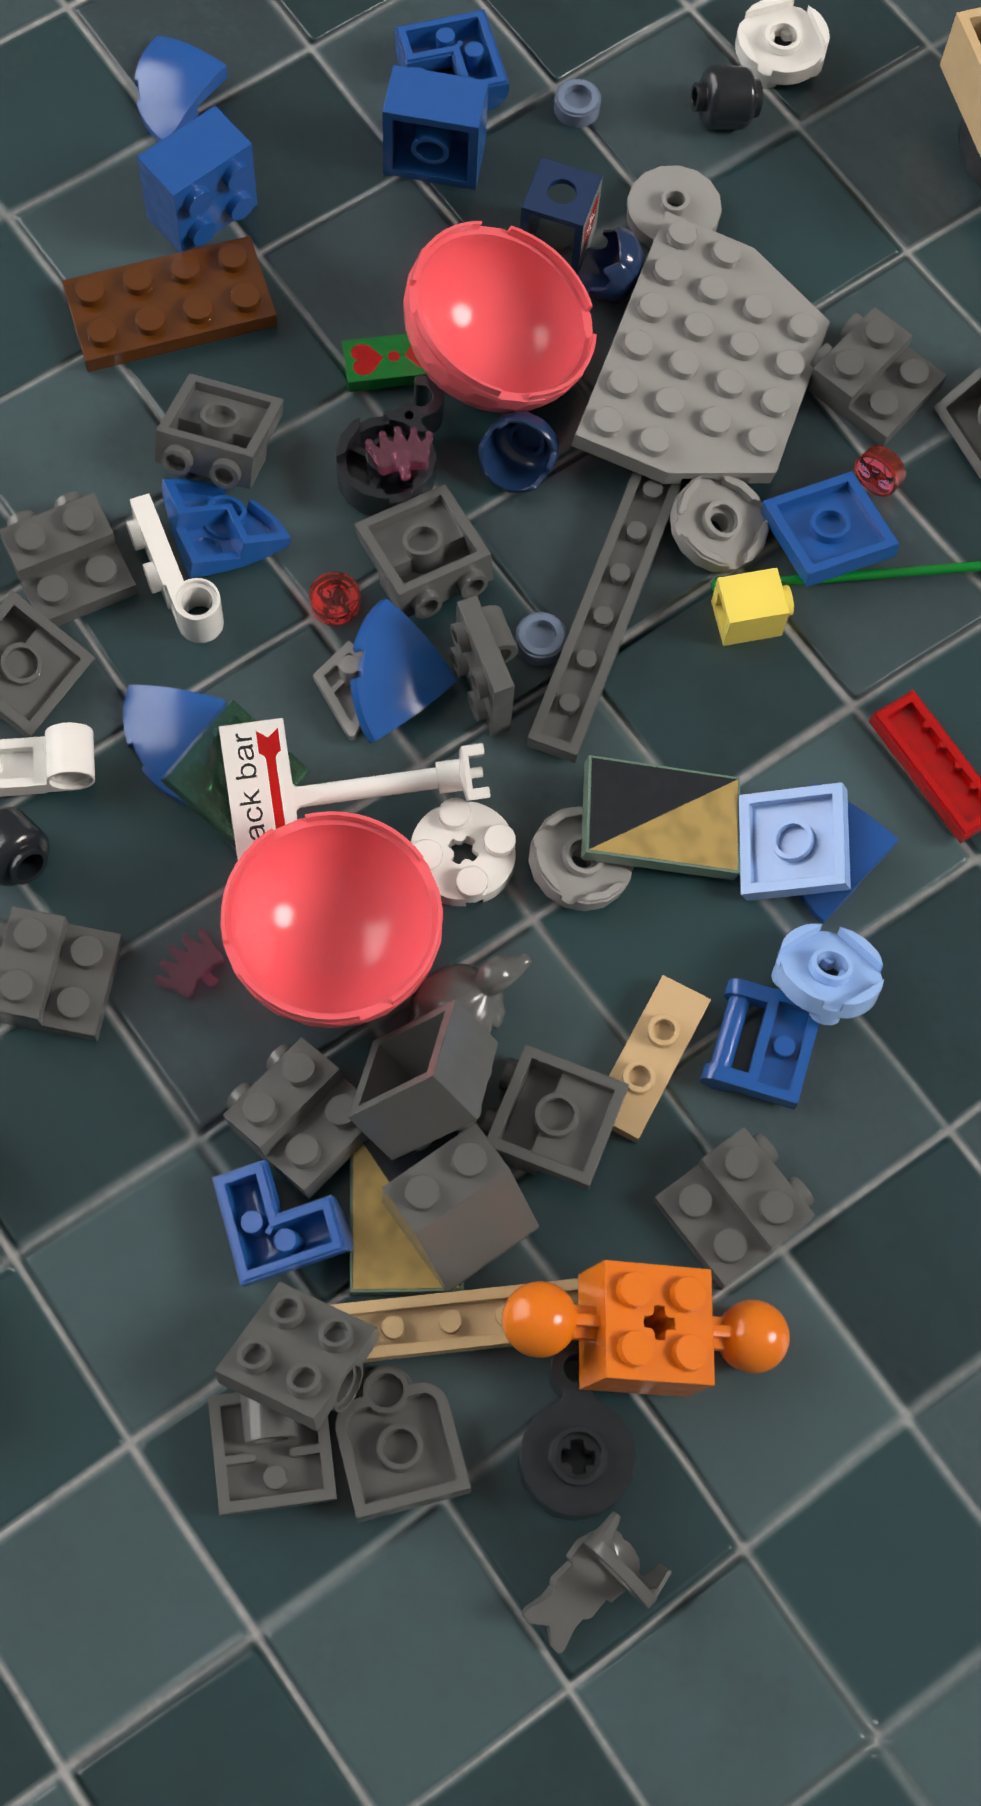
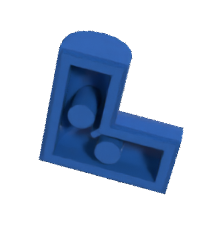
M484 9L394 27L395 48L399 66L419 67L434 72L453 68L455 75H467L475 79L489 81L487 111L496 108L507 98L509 81Z
M261 1160L212 1178L240 1286L247 1287L353 1250L354 1243L351 1227L340 1201L335 1196L329 1195L282 1211L268 1161Z

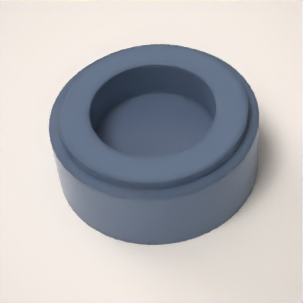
M570 79L559 85L554 97V113L561 123L569 127L582 128L592 124L598 118L601 94L593 83L584 79Z
M537 612L526 616L520 621L516 629L515 643L519 650V656L527 663L535 666H547L555 663L559 659L567 639L566 628L560 619L549 613Z

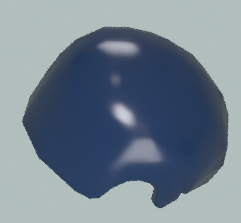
M623 227L603 230V236L608 240L607 244L601 247H589L584 254L578 276L591 299L610 303L621 301L634 289L643 268V250L636 235L630 229Z
M522 410L505 413L492 423L479 444L480 469L492 485L506 492H531L540 485L556 464L559 456L557 435L544 419L530 412Z

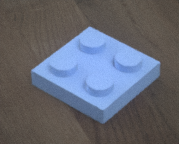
M842 782L739 795L741 895L746 901L851 890L847 788Z

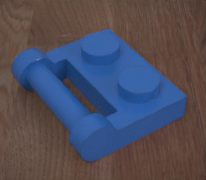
M729 979L724 993V998L728 1002L711 1063L704 1065L700 1082L713 1089L734 1091L794 1110L798 1105L819 1023L811 1018L808 1011L793 1003L781 990L743 979ZM749 1006H756L765 1010L748 1072L734 1069L732 1066Z

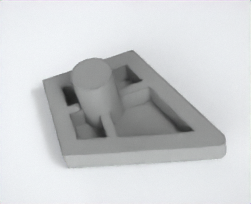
M348 641L313 674V679L350 741H354L361 726L353 705L350 680L360 677L358 666L363 652L355 653L353 651L354 644Z

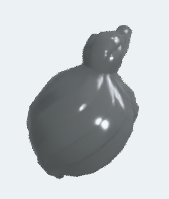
M524 953L511 958L505 956L494 957L484 962L479 968L468 964H453L439 968L428 975L413 993L410 999L408 1023L457 999L489 1033L491 1029H498L506 1014L502 991L507 989L524 973L532 963L531 958L528 954Z

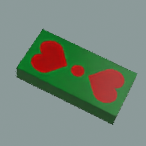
M407 334L342 341L348 392L414 385V378L416 376L423 375L428 377L413 353Z

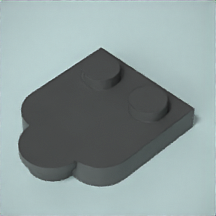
M380 1366L369 1371L361 1381L358 1398L353 1399L347 1409L338 1413L335 1425L357 1522L361 1523L471 1493V1485L453 1416L444 1392L431 1383H413L407 1373L394 1366Z

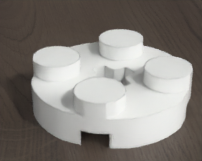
M761 0L746 11L745 19L738 27L735 50L742 66L752 70L755 79H760L762 87L772 88L777 84H797L815 77L821 72L830 39L829 29L820 13L809 5L806 12L802 8L793 6L794 0ZM776 36H781L783 41H792V43L788 46H781L774 43V39Z
M460 798L445 800L440 807L431 810L421 819L412 835L411 843L423 855V859L428 864L439 888L443 904L466 906V903L477 902L482 899L483 902H486L496 897L507 886L512 877L516 860L515 834L502 816L483 804L466 802ZM463 843L472 845V852L477 856L474 861L464 859L461 864L452 861L454 857V851L451 849L452 846L455 844L462 845Z

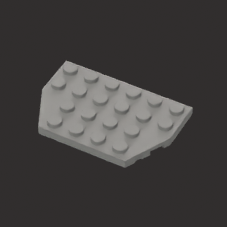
M665 211L571 446L662 484H680L682 479H694L702 476L701 479L713 478V481H720L722 476H731L746 483H771L777 472L813 371L810 362L822 346L830 321L755 248Z

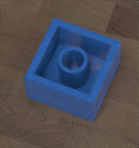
M393 65L382 111L383 174L476 190L486 144L489 81L475 79L467 75L458 76L428 71L419 67L410 68Z
M213 106L137 156L147 218L178 252L191 250L195 246L206 244L216 232L234 220L238 221L245 218L258 205L252 143L216 106Z

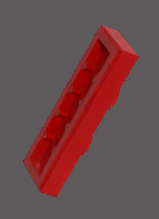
M912 690L873 713L869 723L961 844L981 832V777L917 693Z

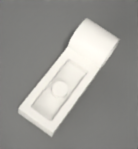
M150 494L130 499L134 519L126 521V526L135 550L145 549L150 561L142 564L152 594L162 592L168 609L171 608L180 633L187 640L195 643H206L215 639L221 633L224 625L220 594L217 587L212 582L203 578L183 580ZM198 606L209 608L202 615L188 613L192 608Z
M72 722L59 723L48 727L45 730V736L0 739V797L80 790L88 788L95 783L93 730L87 725Z

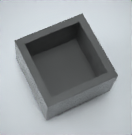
M457 999L373 1041L348 1118L391 1160L413 1150L421 1151L434 1140L451 1132L466 1130L478 1120L481 1114V1105L488 1080L492 1074V1065L498 1041Z

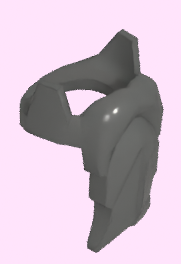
M614 1511L597 1529L576 1540L566 1554L568 1560L550 1577V1585L541 1596L530 1602L522 1610V1617L529 1624L546 1626L550 1646L557 1653H562L565 1650L577 1625L583 1619H591L606 1600L612 1603L622 1593L628 1591L635 1599L649 1609L656 1602L657 1596L672 1574L662 1563L643 1576L639 1573V1557L632 1545L624 1540L622 1534L616 1530L621 1517Z

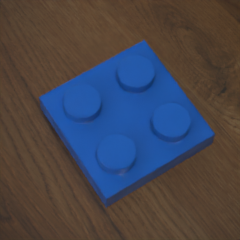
M853 471L763 501L761 514L764 520L768 521L770 530L806 587L893 558L897 555L899 542Z

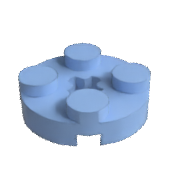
M806 924L795 928L783 939L771 975L775 985L781 988L783 993L793 1003L808 1011L814 1021L823 1025H834L840 1021V1018L849 1019L866 1013L877 1001L884 982L881 976L883 962L878 951L865 938L851 930L840 927L838 933L835 934L829 931H820L823 924ZM820 968L826 971L834 968L839 972L838 976L827 974Z

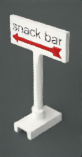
M283 718L219 726L238 860L249 846L271 828L273 830L297 820V810L302 807L439 789L440 794L463 791L466 801L490 798L489 787L473 789L472 786L473 778L483 777L482 766L470 768L469 765L470 758L482 757L485 754L483 743L461 746L459 749V759L435 762V768L295 786L292 783Z

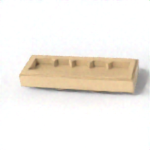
M662 975L609 1077L629 1084L627 1094L612 1131L635 1143L638 1142L711 999Z

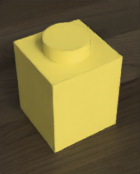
M777 568L717 578L711 603L723 646L782 636L788 617L793 615L794 602L790 587L788 585L782 586Z

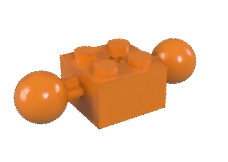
M603 1260L578 1274V1305H574L570 1296L559 1286L549 1282L535 1281L517 1288L507 1299L502 1312V1326L506 1338L516 1350L524 1355L535 1358L550 1357L565 1349L571 1340H579V1390L687 1397L715 1386L714 1351H720L724 1360L736 1370L749 1374H759L773 1369L782 1361L787 1353L790 1342L789 1328L785 1318L778 1309L761 1300L740 1301L728 1308L722 1317L713 1316L711 1269Z

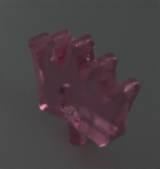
M396 426L394 427L393 443L386 437V433L381 431L379 432L380 448L375 446L371 439H367L365 441L366 450L376 463L377 470L381 475L384 476L399 471L401 480L406 481L411 478L410 470H426L428 468L433 433L431 431L426 432L425 439L421 443L417 435V428L412 427L408 441H406L401 428Z
M200 928L198 930V935L202 939L203 945L190 939L188 935L182 936V942L187 946L189 952L178 949L175 945L168 946L169 954L173 955L177 963L167 962L166 959L160 960L161 969L166 970L171 977L162 978L160 975L156 976L155 982L158 986L177 991L187 998L194 996L201 981L211 988L216 986L219 980L210 972L223 964V956L215 948L205 929Z

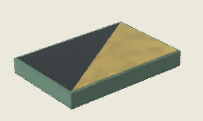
M589 755L584 762L581 859L734 880L740 874V777Z
M461 1131L451 1132L434 1140L421 1151L413 1150L394 1160H391L372 1140L368 1139L350 1157V1227L354 1243L353 1250L350 1251V1296L426 1295L446 1292L383 1205L382 1187L456 1137ZM464 1282L450 1292L463 1291Z

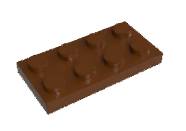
M251 236L62 280L65 297L88 372L277 326L276 312Z

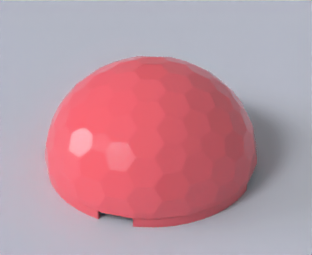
M470 221L451 226L437 234L421 250L408 274L403 299L404 324L416 359L428 377L441 390L476 409L505 414L522 410L530 411L556 400L582 377L592 358L597 334H593L592 318L589 312L593 305L579 276L552 247L522 229L510 226L508 230L481 226L482 221Z
M336 811L305 814V818L297 819L278 829L273 830L271 828L254 841L235 864L224 890L220 929L223 946L234 973L259 1003L278 1016L306 1026L341 1028L364 1024L387 1015L417 990L429 973L441 944L443 907L439 888L428 864L423 859V855L398 831L385 823L360 814Z

